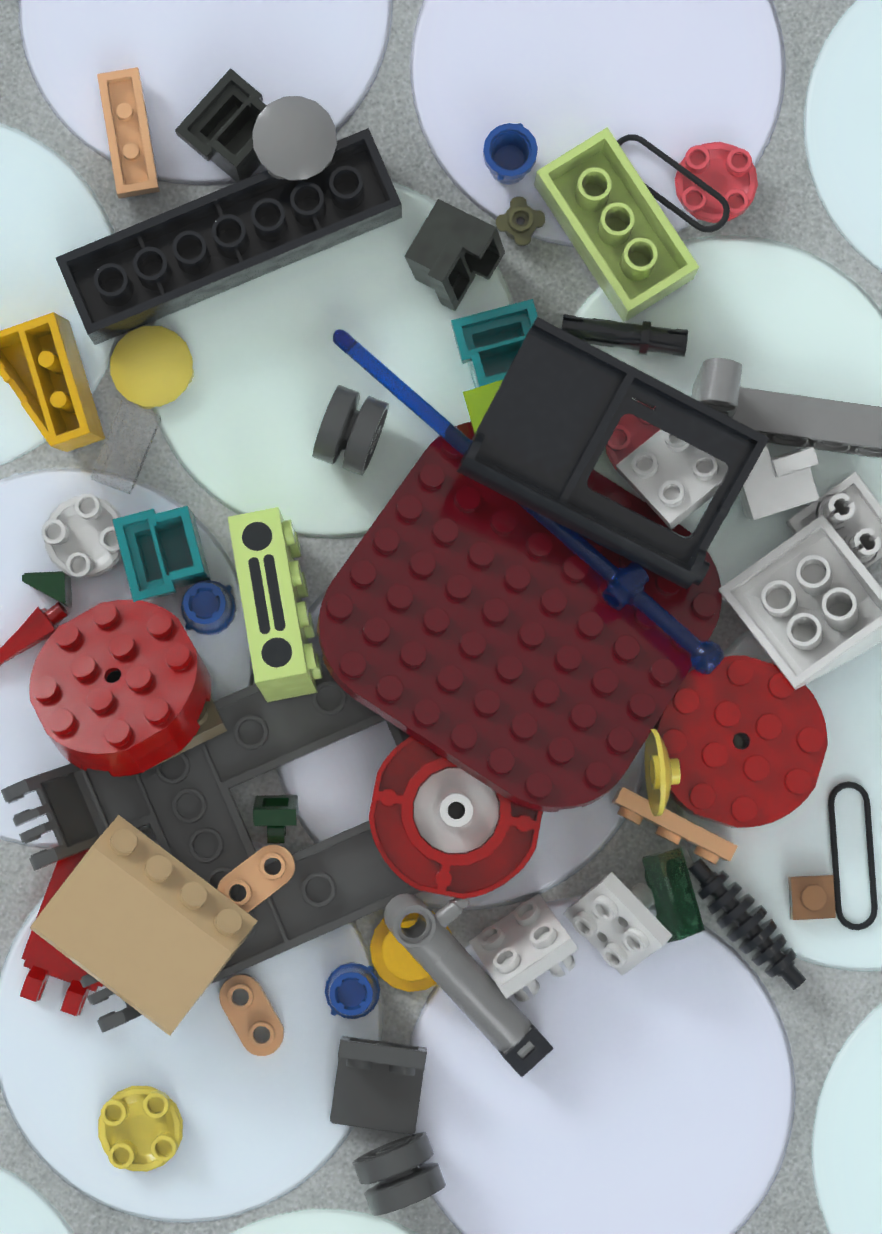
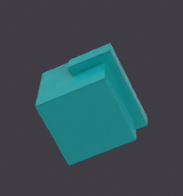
M533 299L451 320L461 363H468L475 388L504 379L528 331L538 317Z
M188 506L157 514L154 509L112 519L133 602L138 600L147 601L177 593L176 588L211 579L195 516Z

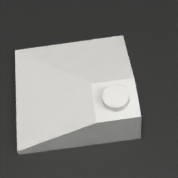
M823 514L719 588V592L795 690L867 652L882 641V588Z

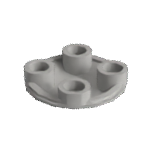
M286 96L269 103L258 115L252 131L253 148L260 163L268 170L270 175L277 179L306 180L321 173L332 162L337 146L336 127L329 113L316 101L302 96Z

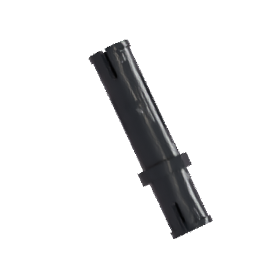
M568 314L563 315L562 330L591 345L639 350L638 354L647 355L648 351L685 357L688 340L687 329L651 326L649 321H643L642 325L612 320L576 317Z

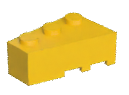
M52 312L1 330L0 375L22 402L20 404L48 444L53 448L69 452L104 440L105 436L70 321Z

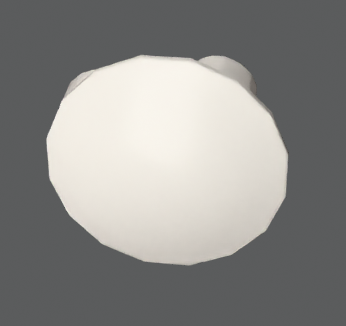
M89 493L74 496L60 503L50 514L41 529V536L44 539L45 549L51 562L64 573L77 578L97 577L111 570L121 558L112 519L121 517L120 512L107 500Z

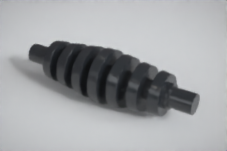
M699 858L688 870L700 882L699 886L701 888L697 891L700 898L703 900L709 895L713 897V900L707 905L710 913L714 914L721 908L725 911L716 921L721 929L732 922L736 924L727 933L728 939L733 943L746 935L747 938L738 948L744 954H748L757 948L759 951L751 959L757 966L768 961L770 964L764 970L771 978L776 975L778 977L781 976L793 990L798 988L806 978L794 966L795 962L793 960L797 956L792 948L784 952L781 951V948L787 942L782 933L772 939L769 937L777 928L773 919L766 921L761 926L758 924L767 914L766 909L760 905L748 913L747 909L754 903L755 899L748 893L737 900L735 896L742 890V887L737 882L726 887L723 883L729 878V875L723 870L718 873L713 872Z

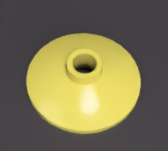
M650 729L651 733L645 741L644 754L646 790L653 816H661L668 802L671 785L680 784V763L678 758H669L662 737L656 729Z

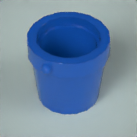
M521 123L499 125L490 131L485 139L483 157L485 165L488 167L493 178L503 184H514L522 180L536 163L538 151L536 139Z
M212 580L199 581L189 587L183 595L181 602V612L186 622V630L193 629L199 634L214 635L227 629L233 622L237 609L235 598L231 593L232 587L230 585L224 586L220 582Z
M350 962L340 965L332 971L325 986V996L327 1004L331 1008V1015L336 1016L338 1014L343 1018L357 1019L366 1016L374 1010L379 1001L381 988L373 966L367 967L360 963Z

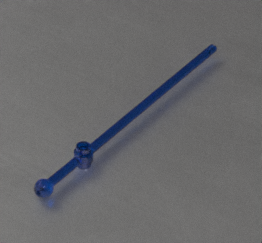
M338 329L334 332L333 342L460 454L464 455L471 442L465 434L343 329ZM519 504L607 581L608 587L602 592V596L609 606L616 610H622L626 604H633L691 655V665L701 674H711L723 661L724 652L719 644L713 641L702 642L644 591V585L649 581V576L640 565L632 562L626 568L618 569L579 534Z

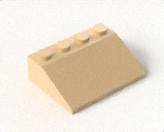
M118 815L85 854L32 923L30 929L171 1036L242 945L258 920Z

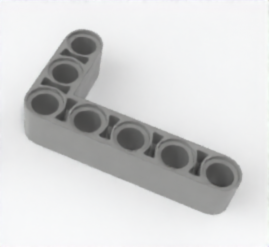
M710 358L703 362L693 384L691 397L769 437L770 439L767 443L802 448L814 447L816 450L866 457H882V407L740 387L741 363L726 358Z

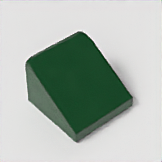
M63 571L33 572L22 575V582L72 608L71 577Z

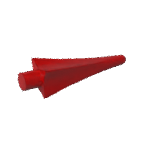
M57 602L48 610L45 607L43 609L37 607L21 627L0 648V666L48 639L59 627L57 624L69 615L65 607L60 602Z

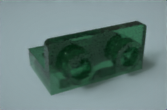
M682 847L643 857L645 880L653 893L656 918L673 935L667 943L682 940L704 931L703 921Z

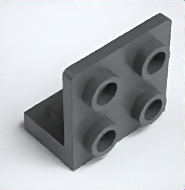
M342 1036L338 1051L339 1059L330 1122L333 1124L414 1134L416 1131L427 1048Z

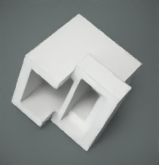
M767 445L765 446L738 494L746 519L757 520L820 499L810 469L811 466L819 464L814 447L799 448L770 457Z

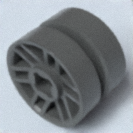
M338 385L322 419L312 457L333 465L339 458L342 450H345L342 468L363 476L382 433L389 410V403L368 396L360 411H358L360 393Z
M426 1132L412 1134L382 1145L352 1162L360 1184L366 1185L379 1182L364 1193L373 1216L387 1214L415 1204L439 1192L446 1186L438 1163L420 1165L434 1155Z

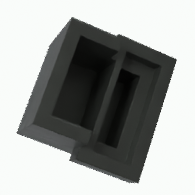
M230 68L175 129L178 137L205 160H211L234 181L239 182L249 178L261 165L253 148L252 131L258 115L267 105L262 102V94Z
M438 199L404 257L415 280L434 289L440 303L456 311L476 277L475 274L489 280L505 254V250L497 227Z

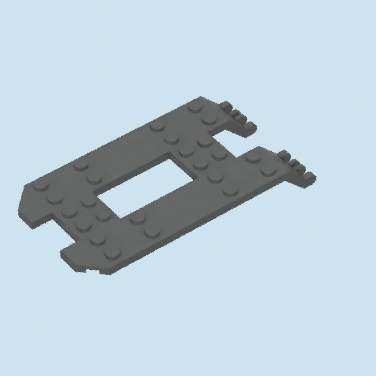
M322 654L319 656L322 678L315 680L318 693L267 702L257 685L253 684L214 701L227 731L143 773L112 777L108 771L90 768L84 771L70 763L2 789L1 793L5 803L8 802V804L24 798L29 793L36 791L42 806L32 810L27 809L15 814L14 818H12L15 827L46 815L49 822L19 834L22 843L25 842L27 844L41 838V835L53 831L59 846L49 850H42L30 856L29 860L34 871L89 850L115 818L120 815L137 829L150 824L159 846L217 889L219 882L225 875L257 852L230 788L386 721L396 746L410 737V735L348 695L330 675L322 659ZM459 803L451 804L448 808L449 815L454 819L460 818L464 813L463 806ZM369 821L292 854L295 860V872L292 879L248 912V914L258 920L212 983L383 909L392 898L399 894L408 893L414 895L421 891L400 879L384 861L373 840ZM277 860L266 865L265 870L271 875L278 874L281 870L280 861ZM240 884L234 885L230 891L231 897L235 901H242L246 897L245 887ZM90 974L81 977L82 979L80 980L83 988L99 982ZM104 988L87 996L90 1004L96 1005L109 999V996L114 993L108 988ZM125 1002L126 1008L99 1017L97 1022L103 1033L142 1014Z

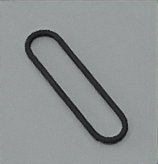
M628 134L617 140L620 146L627 141L641 143L716 198L722 204L724 211L721 220L717 224L703 226L645 184L656 200L699 231L712 233L726 224L730 208L728 201L720 193L645 138L636 134Z
M847 781L834 787L828 800L835 910L837 918L843 926L851 930H862L873 924L878 910L871 806L867 791L861 785ZM845 788H853L859 791L864 800L871 914L865 922L860 924H853L847 921L843 916L841 906L834 802L837 793Z

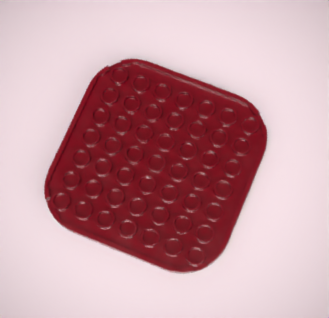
M466 422L447 430L427 447L332 580L324 595L318 614L317 635L319 636V643L323 654L322 659L332 678L348 695L510 801L526 808L544 812H558L563 809L585 807L601 799L623 777L651 733L650 729H653L712 635L722 606V594L719 592V588H721L719 574L710 554L706 551L705 561L710 563L706 576L699 586L692 584L688 589H684L456 472L475 434L472 423ZM593 469L587 480L589 488L670 529L646 502ZM680 524L672 529V531L686 537L692 534Z

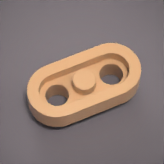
M264 846L225 875L219 882L217 890L248 913L292 879L295 872L294 857L283 846ZM270 858H276L281 863V870L276 875H271L265 870V863ZM236 884H240L246 889V897L242 901H235L231 897V888Z
M247 974L234 975L225 981L220 989L219 1001L245 1049L256 1056H267L274 1053L283 1042L284 1026L260 983L254 977ZM236 989H244L248 993L249 999L246 1004L239 1005L233 1000V993ZM263 1026L269 1030L270 1038L268 1041L259 1042L255 1039L254 1031L257 1027Z

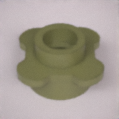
M521 196L512 198L510 208L505 214L499 215L496 218L497 229L500 232H505L519 246L528 245L535 230L543 227L545 224L544 213L540 210L535 211L527 205L526 199ZM523 218L524 224L519 225L517 219Z

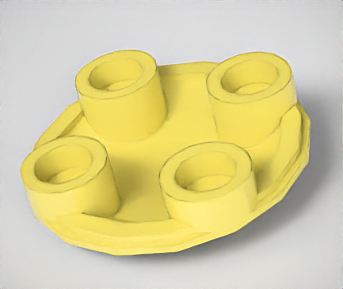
M141 326L129 331L116 344L110 358V375L116 389L128 401L137 404L143 409L161 407L175 401L187 389L188 384L192 382L194 377L193 358L187 343L176 332L162 326Z
M131 1086L118 1091L103 1105L98 1119V1137L104 1152L114 1167L130 1171L148 1172L165 1165L176 1154L183 1138V1119L176 1103L165 1092L151 1086Z

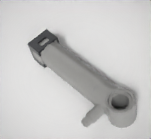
M405 893L392 898L384 911V921L390 932L522 1078L554 1048L510 998H505L493 979L446 928L462 914L463 909L469 905L470 901L467 898H454L433 914L416 895ZM410 913L419 914L418 920L413 926L401 928L402 920L406 915Z

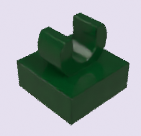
M261 795L255 797L253 826H267V843H285L286 826H297L299 812L298 795Z

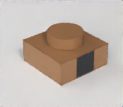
M833 875L788 877L791 920L836 918Z

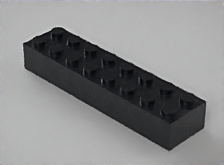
M367 128L338 140L332 162L321 173L306 180L277 179L266 170L56 257V261L87 335L93 344L97 345L402 218V204L371 132Z

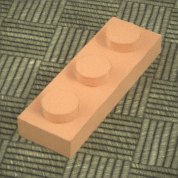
M135 67L97 74L118 198L160 192L139 68Z
M619 787L612 800V803L620 807L617 814L637 825H640L642 820L645 819L658 826L655 832L656 835L676 845L679 844L681 839L695 845L696 848L693 854L716 865L719 858L724 861H731L738 847L667 809H664L661 816H653L649 800L625 787Z

